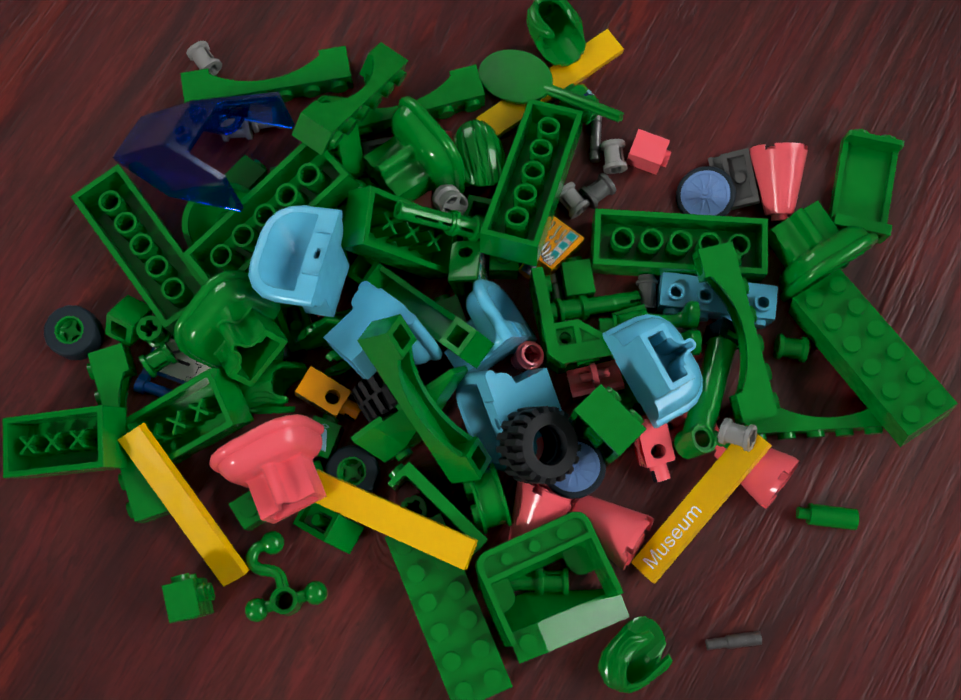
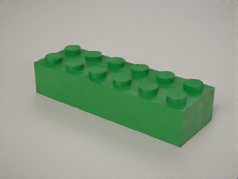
M533 99L528 100L480 231V253L537 267L581 135L584 111Z
M302 142L182 255L205 283L212 276L227 270L249 272L250 261L260 232L266 221L277 211L296 205L335 209L348 197V192L355 190L360 184L329 149L323 155H320Z
M117 164L73 194L71 198L159 322L174 336L175 324L180 314L205 282L182 255L185 251L124 169Z
M596 208L592 218L590 262L592 273L629 276L654 274L655 277H660L663 272L697 276L692 255L698 249L733 241L734 248L738 249L741 255L742 264L739 267L742 277H745L747 282L760 283L768 275V219Z
M841 269L836 270L793 297L788 311L790 316L900 447L949 416L958 403Z
M441 513L429 518L445 525ZM386 536L385 540L450 700H485L512 688V683L465 570Z

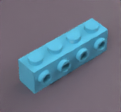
M663 272L659 277L656 298L657 309L655 312H662V315L676 314L683 310L687 302L698 301L700 305V321H708V319L718 320L722 317L732 321L718 295L706 282L699 283L698 276ZM748 282L749 294H747L749 305L754 307L757 321L754 323L755 328L762 329L775 320L778 286Z

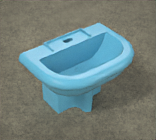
M296 205L281 209L272 215L260 232L250 261L248 277L252 288L262 298L302 306L305 313L334 317L349 269V263L341 246L343 238L342 210Z
M478 279L473 283V291L466 300V309L471 318L466 323L488 338L494 345L477 369L449 349L445 351V354L454 368L466 365L468 372L486 371L507 356L514 354L521 343L525 341L536 342L537 338L507 293L492 281Z
M363 281L359 284V290L354 294L351 301L352 311L323 337L341 358L363 379L366 378L368 380L377 370L357 340L372 321L401 314L417 339L412 346L415 364L420 365L429 360L436 361L442 357L441 348L419 319L400 301L383 289L376 288L368 281Z
M645 314L633 317L603 332V339L615 358L616 364L654 428H659L681 416L697 404L703 391V377L698 363L691 353L696 348V342L691 338L684 340L671 322L660 316Z
M547 368L527 370L513 378L507 373H495L492 370L467 372L456 388L458 408L468 434L472 437L478 436L492 458L491 462L494 463L496 470L504 471L507 466L500 465L498 460L502 456L501 453L496 452V446H500V440L496 438L497 434L503 431L500 427L502 422L509 421L507 416L510 413L517 412V409L537 406H554L559 408V411H562ZM539 431L536 433L533 441L535 455L537 453L536 441L542 436Z

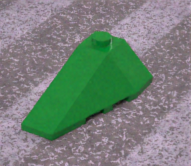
M466 365L448 370L425 386L441 410L468 372ZM399 404L396 405V411L387 414L383 418L379 416L351 437L355 444L383 462L395 458L398 462L406 459L413 454L411 448L422 440Z
M603 589L569 591V595H564L563 592H544L543 595H538L535 592L522 593L515 596L513 606L504 612L517 642L512 647L519 664L630 617L621 594L607 598Z

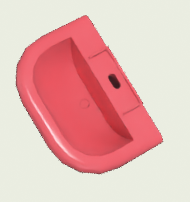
M294 414L274 418L219 447L211 455L209 465L215 472L221 474L231 483L250 489L262 521L275 524L327 497L313 463V458L319 454L322 448L321 434L324 432V426L307 416Z

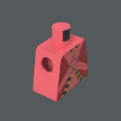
M647 415L641 416L644 420L642 425L646 430L632 443L638 463L642 467L650 468L653 482L670 479L667 462L674 461L675 454L668 425L666 423L659 428H654ZM655 445L656 452L654 455H652L651 449Z

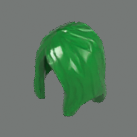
M567 0L533 1L527 10V26L529 34L539 52L547 61L555 66H569L577 62L586 47L583 24L579 14Z
M470 120L463 123L455 133L453 142L464 162L465 188H470L471 185L484 187L497 184L506 163V156L498 135L485 121Z
M272 361L252 388L238 382L250 412L255 414L295 412V406H285V403H288L289 400L285 395L292 384L303 379L307 372V367L299 362Z
M646 616L633 618L602 651L598 670L604 684L609 688L624 693L638 691L664 673L671 665L673 660L670 654L660 661L666 641L663 631L653 619Z

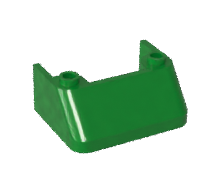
M581 512L566 514L491 548L478 557L476 571L484 601L504 647L517 644L504 615V612L508 611L515 602V593L510 582L538 568L563 558L567 568L576 575H584L595 571L607 598L624 593L592 523L585 514Z

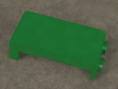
M864 129L849 130L842 138L829 209V217L839 231L849 226H859L868 233H876L879 237L877 242L879 244L891 236L892 225L887 224L898 153L904 147L905 141L896 139L892 135L880 136L870 134Z
M410 462L405 466L400 463L389 474L391 480L388 482V485L395 492L405 482L410 481L461 533L477 539L478 543L473 556L487 543L488 539Z

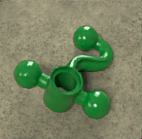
M269 531L264 534L261 540L251 545L246 554L248 568L254 574L274 578L277 589L271 594L270 600L265 601L262 598H253L248 601L245 606V614L253 622L264 620L268 613L273 611L285 616H292L301 609L302 603L308 602L312 605H319L324 602L328 594L326 585L320 581H312L306 585L304 590L297 592L289 587L286 574L280 567L262 564L258 561V555L263 551L273 555L283 549L284 538L277 531ZM290 593L293 597V603L290 608L283 610L280 607V598L284 594Z

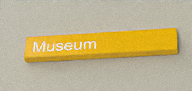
M758 434L754 447L750 452L744 451L741 446L730 444L631 563L652 583H656L772 445Z

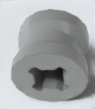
M441 185L433 193L432 202L438 210L447 213L457 210L461 215L466 212L468 200L454 185Z

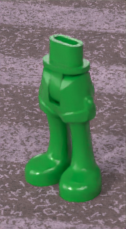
M689 301L685 304L683 310L676 314L650 315L666 319L675 328L696 329L700 321V305L698 301ZM633 309L630 312L619 315L612 314L611 318H599L598 330L605 332L633 317L648 314L647 310ZM700 330L681 332L680 334L684 340L691 338L696 342V348L691 351L692 355H700L702 347Z

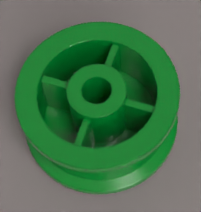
M491 462L490 468L486 469L480 480L463 482L468 502L474 500V505H470L475 527L478 530L483 529L484 534H487V528L507 523L509 527L512 526L505 494L494 463Z

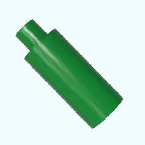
M809 503L807 508L797 507L796 518L806 519L808 525L857 530L859 525L858 509Z

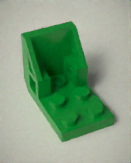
M543 266L531 268L528 285L540 345L544 352V365L557 374H563L568 370L589 366V363L595 362V364L615 360L603 339V332L579 319L556 323V320H558L557 307L555 303H550V292H552L550 275L544 274Z

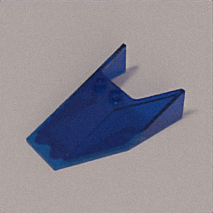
M279 92L192 100L141 116L114 154L113 159L169 197L241 212L244 207L226 176L190 154V151L203 131L229 135L236 132L244 121L290 129L295 124ZM226 119H235L230 126H221Z

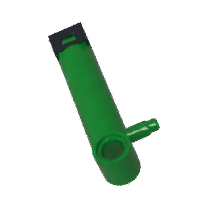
M725 317L706 327L702 343L707 346L700 367L703 377V391L697 404L688 411L683 430L678 432L675 437V449L680 456L686 459H693L710 453L715 449L716 445L727 449L731 444H720L718 442L719 432L715 430L736 350L739 349L733 322Z

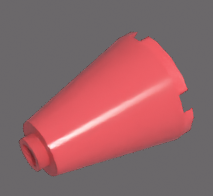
M785 142L775 143V146L767 147L766 150L765 144L750 148V157L765 216H771V221H785L789 215L795 212L808 154V145Z
M716 445L714 456L718 459L726 448ZM770 448L740 484L760 506L767 509L775 500L781 488L786 485L798 467L800 460Z
M517 481L511 519L512 526H510L508 541L566 515L575 499L557 495L547 484H530Z
M590 495L576 498L568 511L570 513L581 512L590 519L606 556L623 571L631 563L645 541L644 531H650L654 523V518L647 514Z

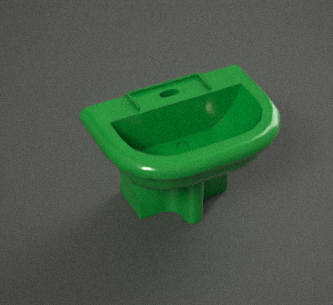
M410 96L402 97L399 100L398 108L392 115L393 137L363 156L366 172L380 189L411 202H414L428 191L435 192L439 186L445 184H452L460 193H464L465 167L456 145L446 131L416 99Z
M818 200L804 209L803 207L798 209L789 218L768 232V244L785 267V270L779 277V286L782 291L780 299L787 302L836 270H843L850 262L862 256L879 240L876 233H868L859 226H849L839 231Z
M227 270L212 276L192 298L175 324L174 340L179 350L189 358L210 368L223 367L228 377L252 388L288 342L275 322L281 303L262 298L252 288L248 277L249 272Z

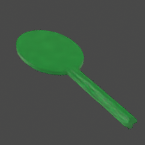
M520 50L497 51L487 56L480 65L479 76L482 84L488 92L500 100L514 104H527L529 99L540 101L549 95L619 123L623 120L624 112L554 86L553 77L548 66L541 59L528 52Z

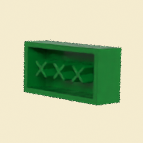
M372 185L348 192L341 243L342 249L429 280L448 277L452 244L457 242V235L451 237L446 235L441 229L395 219L394 208L398 200L412 204L416 203Z
M223 367L207 369L126 418V434L144 422L171 461L176 465L255 420L238 382L228 377Z
M600 384L574 409L568 420H574L576 423L574 430L579 431L581 438L589 440L595 448L598 447L601 450L607 467L646 428L642 425L644 423L643 418L635 410L630 409L628 411L620 403L621 397L610 386L605 388Z
M98 405L2 418L3 478L31 479L127 468V453L118 442V439L126 434V412L123 407Z

